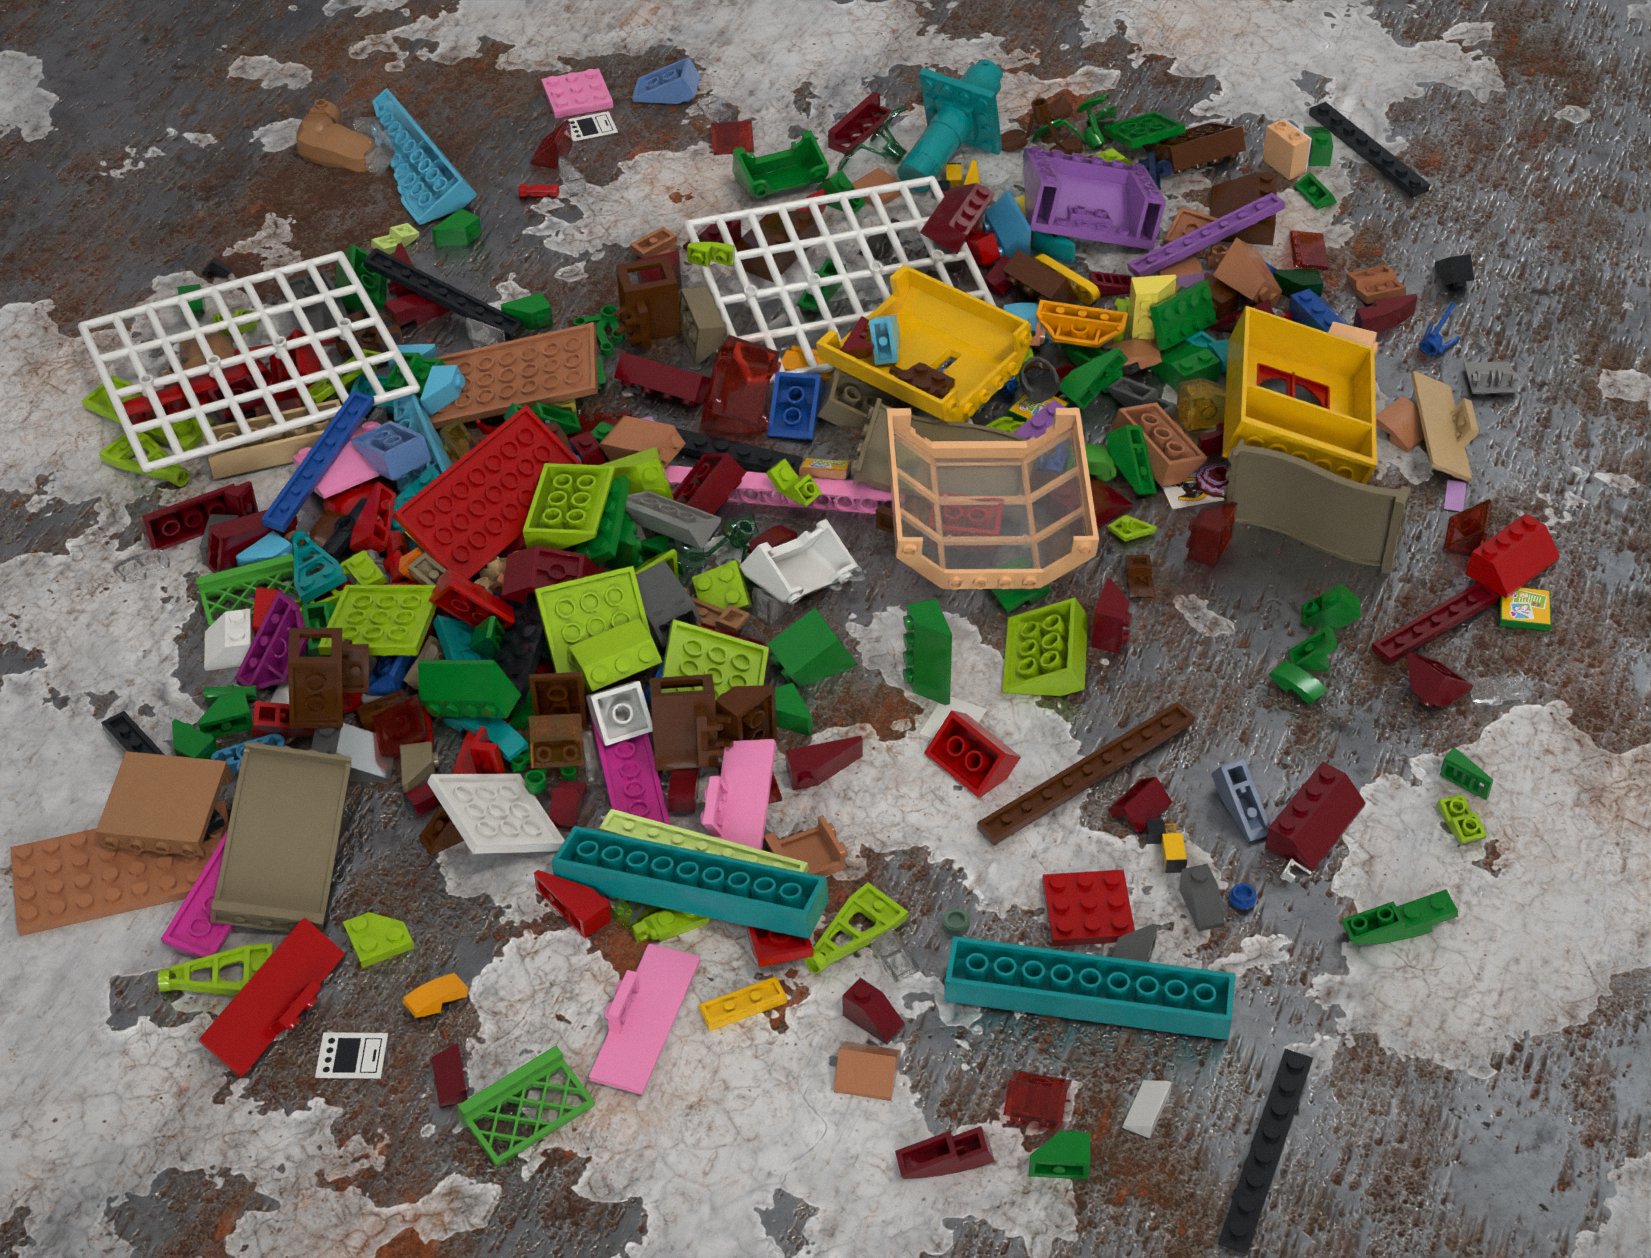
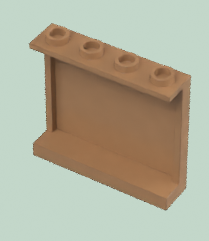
M126 751L95 831L102 845L109 849L126 848L136 852L145 850L155 851L163 855L174 853L182 854L186 857H205L206 852L202 843L222 785L231 784L233 778L227 761Z

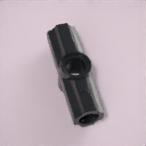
M361 498L348 515L340 517L335 522V532L322 547L323 550L338 562L349 549L353 527L368 500L367 498Z

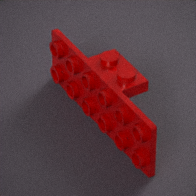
M306 918L301 919L201 1035L198 1041L238 1077H242L275 1037L286 1029L291 1031L300 1022L301 1018L298 1015L303 1009L307 1011L318 1000L316 993L321 989V982L341 960L344 952Z

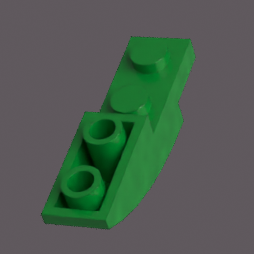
M1447 889L1399 906H1396L1393 901L1341 919V923L1352 944H1383L1433 932V925L1458 917V910Z

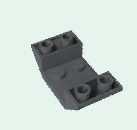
M325 270L318 271L328 290L336 289ZM310 274L287 281L297 300L320 294ZM279 287L282 296L284 297V299H285L286 302L288 303V301H287V299H286V297H285L283 291H282L281 288ZM341 297L335 298L334 301L343 317H348ZM325 302L302 308L315 333L338 327Z

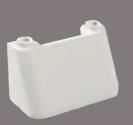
M825 519L816 524L817 527L812 533L804 531L799 538L774 548L768 542L758 545L739 568L748 579L783 604L789 603L792 605L805 595L840 582V584L847 582L853 577L851 573L858 565L828 520Z

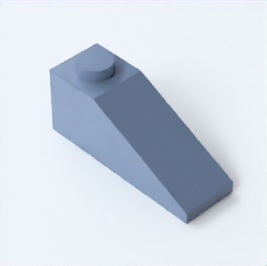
M1245 759L1219 767L1211 774L1222 802L1247 841L1251 842L1266 837L1270 822Z

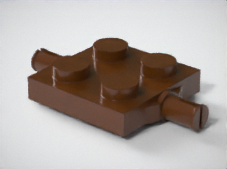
M921 362L907 370H902L895 365L891 366L889 373L896 378L939 399H943L949 393L948 390L955 386L954 378Z

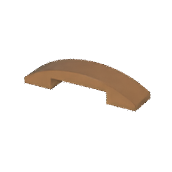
M684 587V589L689 595V589ZM690 596L696 605L703 623L735 633L750 618V613L729 605L724 610Z

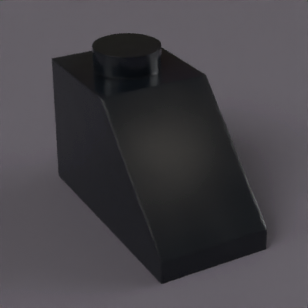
M1471 254L1452 256L1434 262L1435 268L1445 286L1453 285L1454 288L1466 287L1467 282L1474 280Z

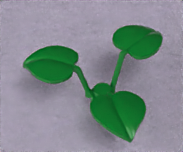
M1108 93L1098 95L1079 105L1077 112L1081 113L1086 110L1089 117L1086 124L1092 125L1084 130L1085 135H1082L1066 119H1057L1051 123L1054 129L1061 125L1068 126L1081 138L1082 142L1087 141L1091 150H1095L1106 143L1098 128L1097 121L1106 118H1116L1117 108L1113 104L1092 116V107L1104 102L1109 97ZM1048 123L1035 133L1032 139L1033 144L1037 138L1050 131Z

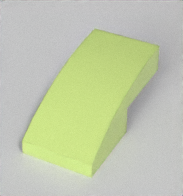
M408 223L390 227L389 235L371 239V247L373 249L378 248L387 254H392L396 250L397 243L402 242L403 246L406 247L419 237V232Z

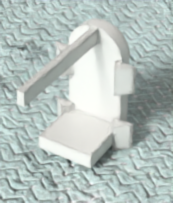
M1291 858L1280 878L1292 883L1296 876L1290 873V866L1293 867L1294 865L1308 874L1312 872Z

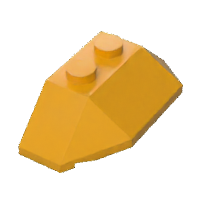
M1040 300L1036 318L1053 342L1099 348L1125 330L1128 313Z

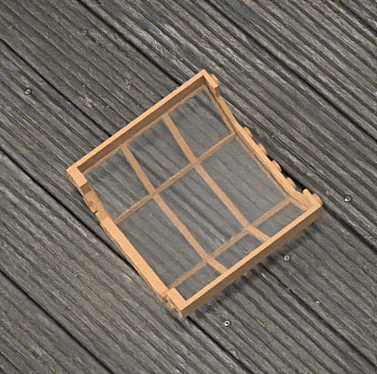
M887 408L885 428L896 558L941 589H1033L1046 586L1096 556L1099 537L1079 408H1055L1053 425L1046 428V433L1040 437H1032L1027 441H930L926 437H920L916 434L915 429L911 427V408Z

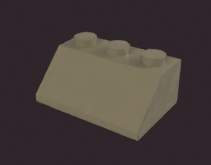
M707 286L682 288L680 293L681 334L695 365L700 364L723 345V337L727 334L726 323L722 322L720 310L716 308L714 297L710 295Z

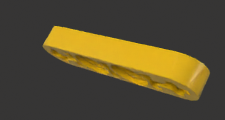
M1042 253L1033 258L1065 277L1081 302L1091 305L1100 298V291L1094 283Z

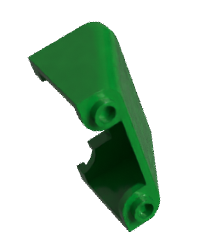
M811 130L802 132V139L797 144L795 141L791 142V149L755 158L753 151L747 154L744 147L733 149L732 171L736 180L751 196L758 198L814 183H821L828 176L829 165Z

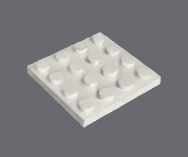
M431 774L427 781L473 854L558 851L565 841L535 795L529 793L525 788V781L520 774Z

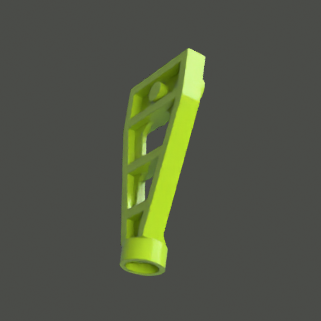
M126 433L99 452L102 461L116 468L168 480L179 487L186 485L190 477L189 471L182 468L179 463L151 472H143L138 461L129 459L135 453ZM145 433L137 434L142 448L149 452L146 456L149 462L170 456L149 435Z
M365 550L353 555L340 564L345 575H351L357 582L355 585H383L387 582L384 574ZM333 588L330 590L331 597L318 602L327 601L337 604L342 591ZM298 598L297 600H295V602L298 603L302 615L301 605H303L304 603L302 602L301 598ZM314 599L307 602L306 604L315 603Z
M867 882L846 901L813 947V956L804 958L806 966L813 973L820 974L830 964L892 933L908 919V911ZM860 912L874 922L875 925L863 932H859L849 924V921L855 913ZM839 931L853 939L842 947L831 941Z
M273 943L244 945L174 965L170 969H159V991L182 990L236 996L274 952ZM236 962L244 964L242 980L234 982L225 981L220 978L222 967ZM204 968H212V980H191L192 972Z

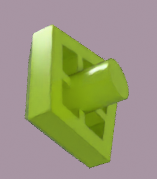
M1124 515L1109 524L1108 530L1126 542L1156 533L1157 527Z

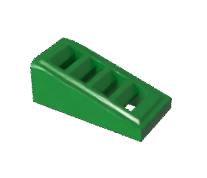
M1453 747L1444 757L1440 776L1487 800L1490 795L1493 779L1462 752Z

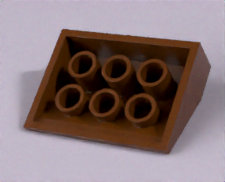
M1209 122L1186 129V133L1178 135L1175 139L1166 138L1160 140L1158 144L1142 145L1148 153L1154 151L1156 162L1161 160L1170 161L1173 166V174L1183 173L1185 168L1188 167L1200 168L1205 162H1220L1222 157H1237L1239 152L1246 151L1243 127L1217 122Z
M1255 172L1212 186L1210 216L1219 219L1270 193H1274L1277 196V174ZM1276 214L1256 224H1252L1219 242L1233 243L1237 237L1247 244L1273 246Z
M803 210L788 211L799 240L820 237V231L811 213ZM779 213L767 214L759 221L768 246L791 242ZM752 228L734 244L737 252L760 248ZM810 247L803 248L804 252H806ZM794 250L772 254L780 275L798 259ZM763 256L741 260L745 272L774 283Z

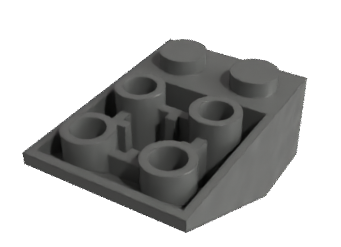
M662 561L635 574L651 637L656 648L667 646L670 624L673 619L691 625L694 624L695 620L703 622L695 603L666 561Z

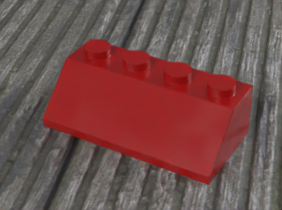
M1524 514L1472 551L1465 575L1504 598H1508L1558 561L1560 555L1547 526L1539 522L1535 517Z

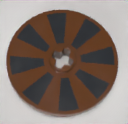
M360 311L346 318L350 319L352 323L370 318L367 311ZM378 312L396 345H402V332L399 325L391 317ZM376 326L352 332L362 350L367 349L381 353L389 351ZM336 336L335 344L338 352L345 360H349L354 356L346 340H341L339 336ZM388 361L376 364V367L386 364Z

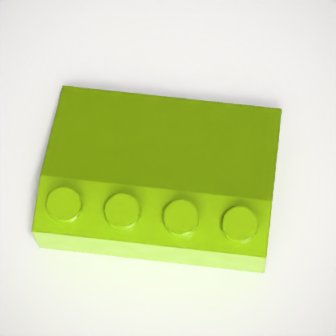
M545 463L523 528L526 547L541 546L562 550L596 538L615 474V466Z
M1076 597L1008 617L1002 687L1004 693L1064 696L1085 690L1088 616Z

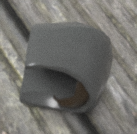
M1039 356L1031 357L1024 363L1019 372L1020 385L1023 393L1032 402L1041 403L1057 394L1060 389L1059 375L1046 359Z

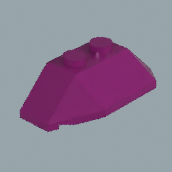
M282 591L277 592L235 676V679L244 686L257 685V690L288 682L289 628L306 627L298 603ZM300 638L299 657H301L309 638Z

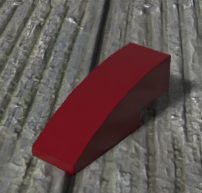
M417 293L398 297L384 303L386 315L391 317L399 327L411 321L418 326L450 311Z
M1410 294L1374 300L1373 306L1356 309L1353 326L1377 333L1397 326L1414 314L1418 296Z
M701 768L675 769L671 771L668 791L669 812L695 813Z
M982 1126L953 1136L951 1131H947L895 1151L903 1179L943 1176L995 1162L989 1138Z

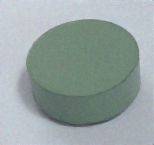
M949 909L943 915L942 927L949 935L961 936L970 928V916L963 909Z

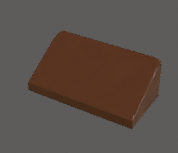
M404 689L356 708L364 730L375 732L414 715Z

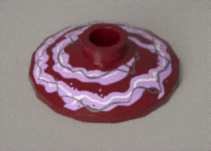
M1211 464L1200 468L1196 473L1195 479L1198 488L1205 494L1223 498L1225 487L1229 483V480L1226 479L1229 467Z

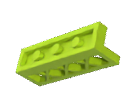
M367 349L362 350L366 358L381 354V352ZM353 356L343 364L356 361L357 359ZM376 365L371 366L373 371L377 370ZM358 369L338 376L347 391L353 386L356 377L364 372L362 369ZM329 378L317 381L307 388L315 404L322 403L323 400L336 392ZM298 394V396H299V398H300V400H301V403H302V405H303V407H304L305 404H304V402H303V400H302L300 394Z

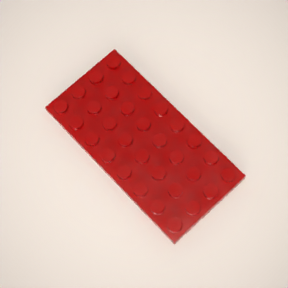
M525 405L395 511L392 517L431 558L446 570L458 571L466 579L470 580L487 563L491 562L523 534V528L544 464H583L539 417Z

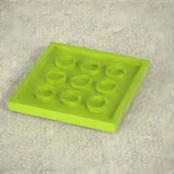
M633 566L534 590L555 673L579 672L568 648L569 646L636 618L641 620L651 635Z
M345 585L326 628H342V642L345 639L352 640V644H369V655L418 656L437 605L428 601L435 585ZM332 638L321 639L318 645L320 655H331Z
M673 619L670 624L661 677L712 674L715 700H717L722 693H726L734 686L764 685L769 647ZM702 686L661 689V693L702 690Z

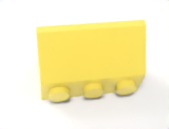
M1176 274L1131 277L1127 319L1129 340L1150 339L1156 341L1150 306L1175 294Z

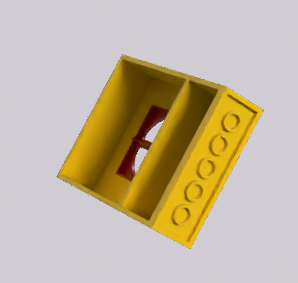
M1245 306L1228 340L1222 456L1228 458L1232 447L1236 448L1240 439L1245 440V445L1283 452L1304 459L1341 477L1367 484L1377 467L1374 348ZM1267 380H1283L1287 384L1286 395L1260 387V385ZM1295 385L1303 387L1310 392L1319 402L1320 406L1296 399Z

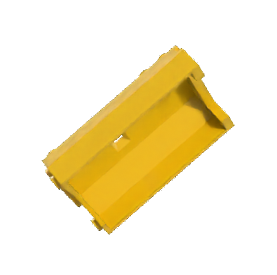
M902 265L889 277L892 295L866 317V319L870 320L877 316L897 314L900 334L898 362L875 365L874 352H872L870 357L857 359L840 351L851 332L839 341L838 333L833 330L828 331L816 342L819 359L943 421L964 423L1020 370L1032 341L1030 322L911 267ZM869 331L865 340L872 344L871 332ZM950 357L956 359L943 372L955 379V386L948 390L949 393L943 399L930 395L889 373L893 365L902 370H907L921 362L937 370Z

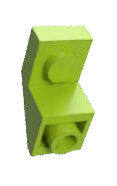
M786 458L780 460L765 473L779 493L804 507L808 506L822 493L810 474L798 477Z

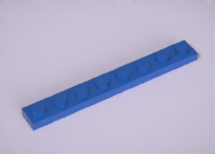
M352 391L261 519L262 525L285 532L375 404L374 397Z

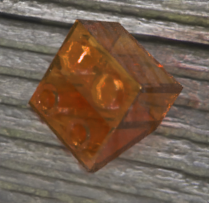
M581 714L528 716V743L531 769L584 766Z

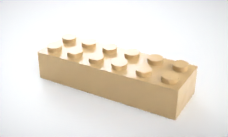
M339 399L315 404L319 412L341 406ZM306 406L281 412L286 422L310 415ZM272 414L246 419L252 432L277 425ZM333 418L208 454L213 479L225 478L293 462L292 456L298 454V451L303 448H312ZM237 422L211 427L218 442L243 435ZM203 434L205 445H209Z

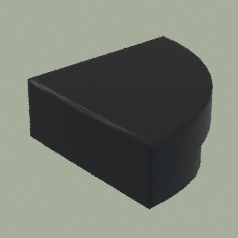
M213 257L201 274L210 278L212 276H222L224 278L231 274L232 268Z

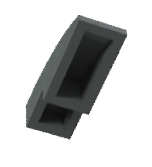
M1123 376L1108 386V391L1124 407L1157 402L1174 422L1177 420L1176 404L1159 398L1158 390Z

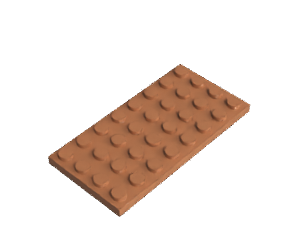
M594 322L434 357L441 358L445 365H457L461 374L465 377V386L462 388L458 399L435 414L428 416L434 428L437 429L474 421L478 418L483 419L505 414L512 403L521 406L527 405L529 408H533L536 402L548 405L598 394L597 333Z
M225 800L218 801L215 805V809L224 819L225 826L204 837L202 846L206 852L205 857H186L182 854L174 853L163 855L155 851L145 850L136 852L126 848L109 849L102 845L95 832L97 828L10 847L19 935H28L185 899L228 830L229 817Z

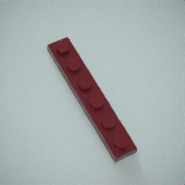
M1478 582L1372 644L1371 650L1390 665L1409 652L1414 651L1498 602L1499 594Z

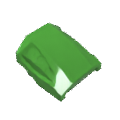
M1085 443L1089 475L1094 474L1095 478L1102 482L1110 481L1113 477H1116L1117 465L1110 456L1108 445ZM1071 445L1069 472L1076 468L1073 445Z

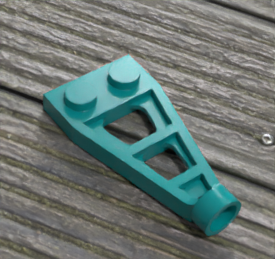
M300 530L292 534L290 541L294 548V586L304 604L348 581L339 562L313 542L307 532ZM301 539L306 540L302 545L297 544ZM314 554L317 555L314 558L303 563V560L309 558ZM322 565L325 566L321 571L307 577V573Z

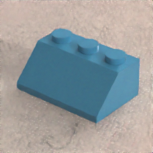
M1007 191L985 212V222L982 223L983 232L995 234L1001 257L1005 255L1011 259L1017 250L1030 256L1031 227L1012 193Z

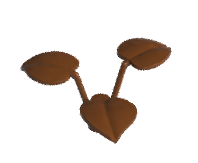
M1062 95L1049 105L1045 98L1033 100L1031 102L1033 113L1029 114L1030 120L1027 133L1020 129H1013L1001 134L1002 150H1019L1028 144L1026 138L1030 137L1033 120L1035 119L1037 123H1048L1056 143L1055 146L1050 148L1049 152L1060 150L1067 155H1072V153L1081 154L1083 152V145L1076 139L1067 138L1060 142L1051 123V120H1063L1072 115L1073 108L1065 95Z

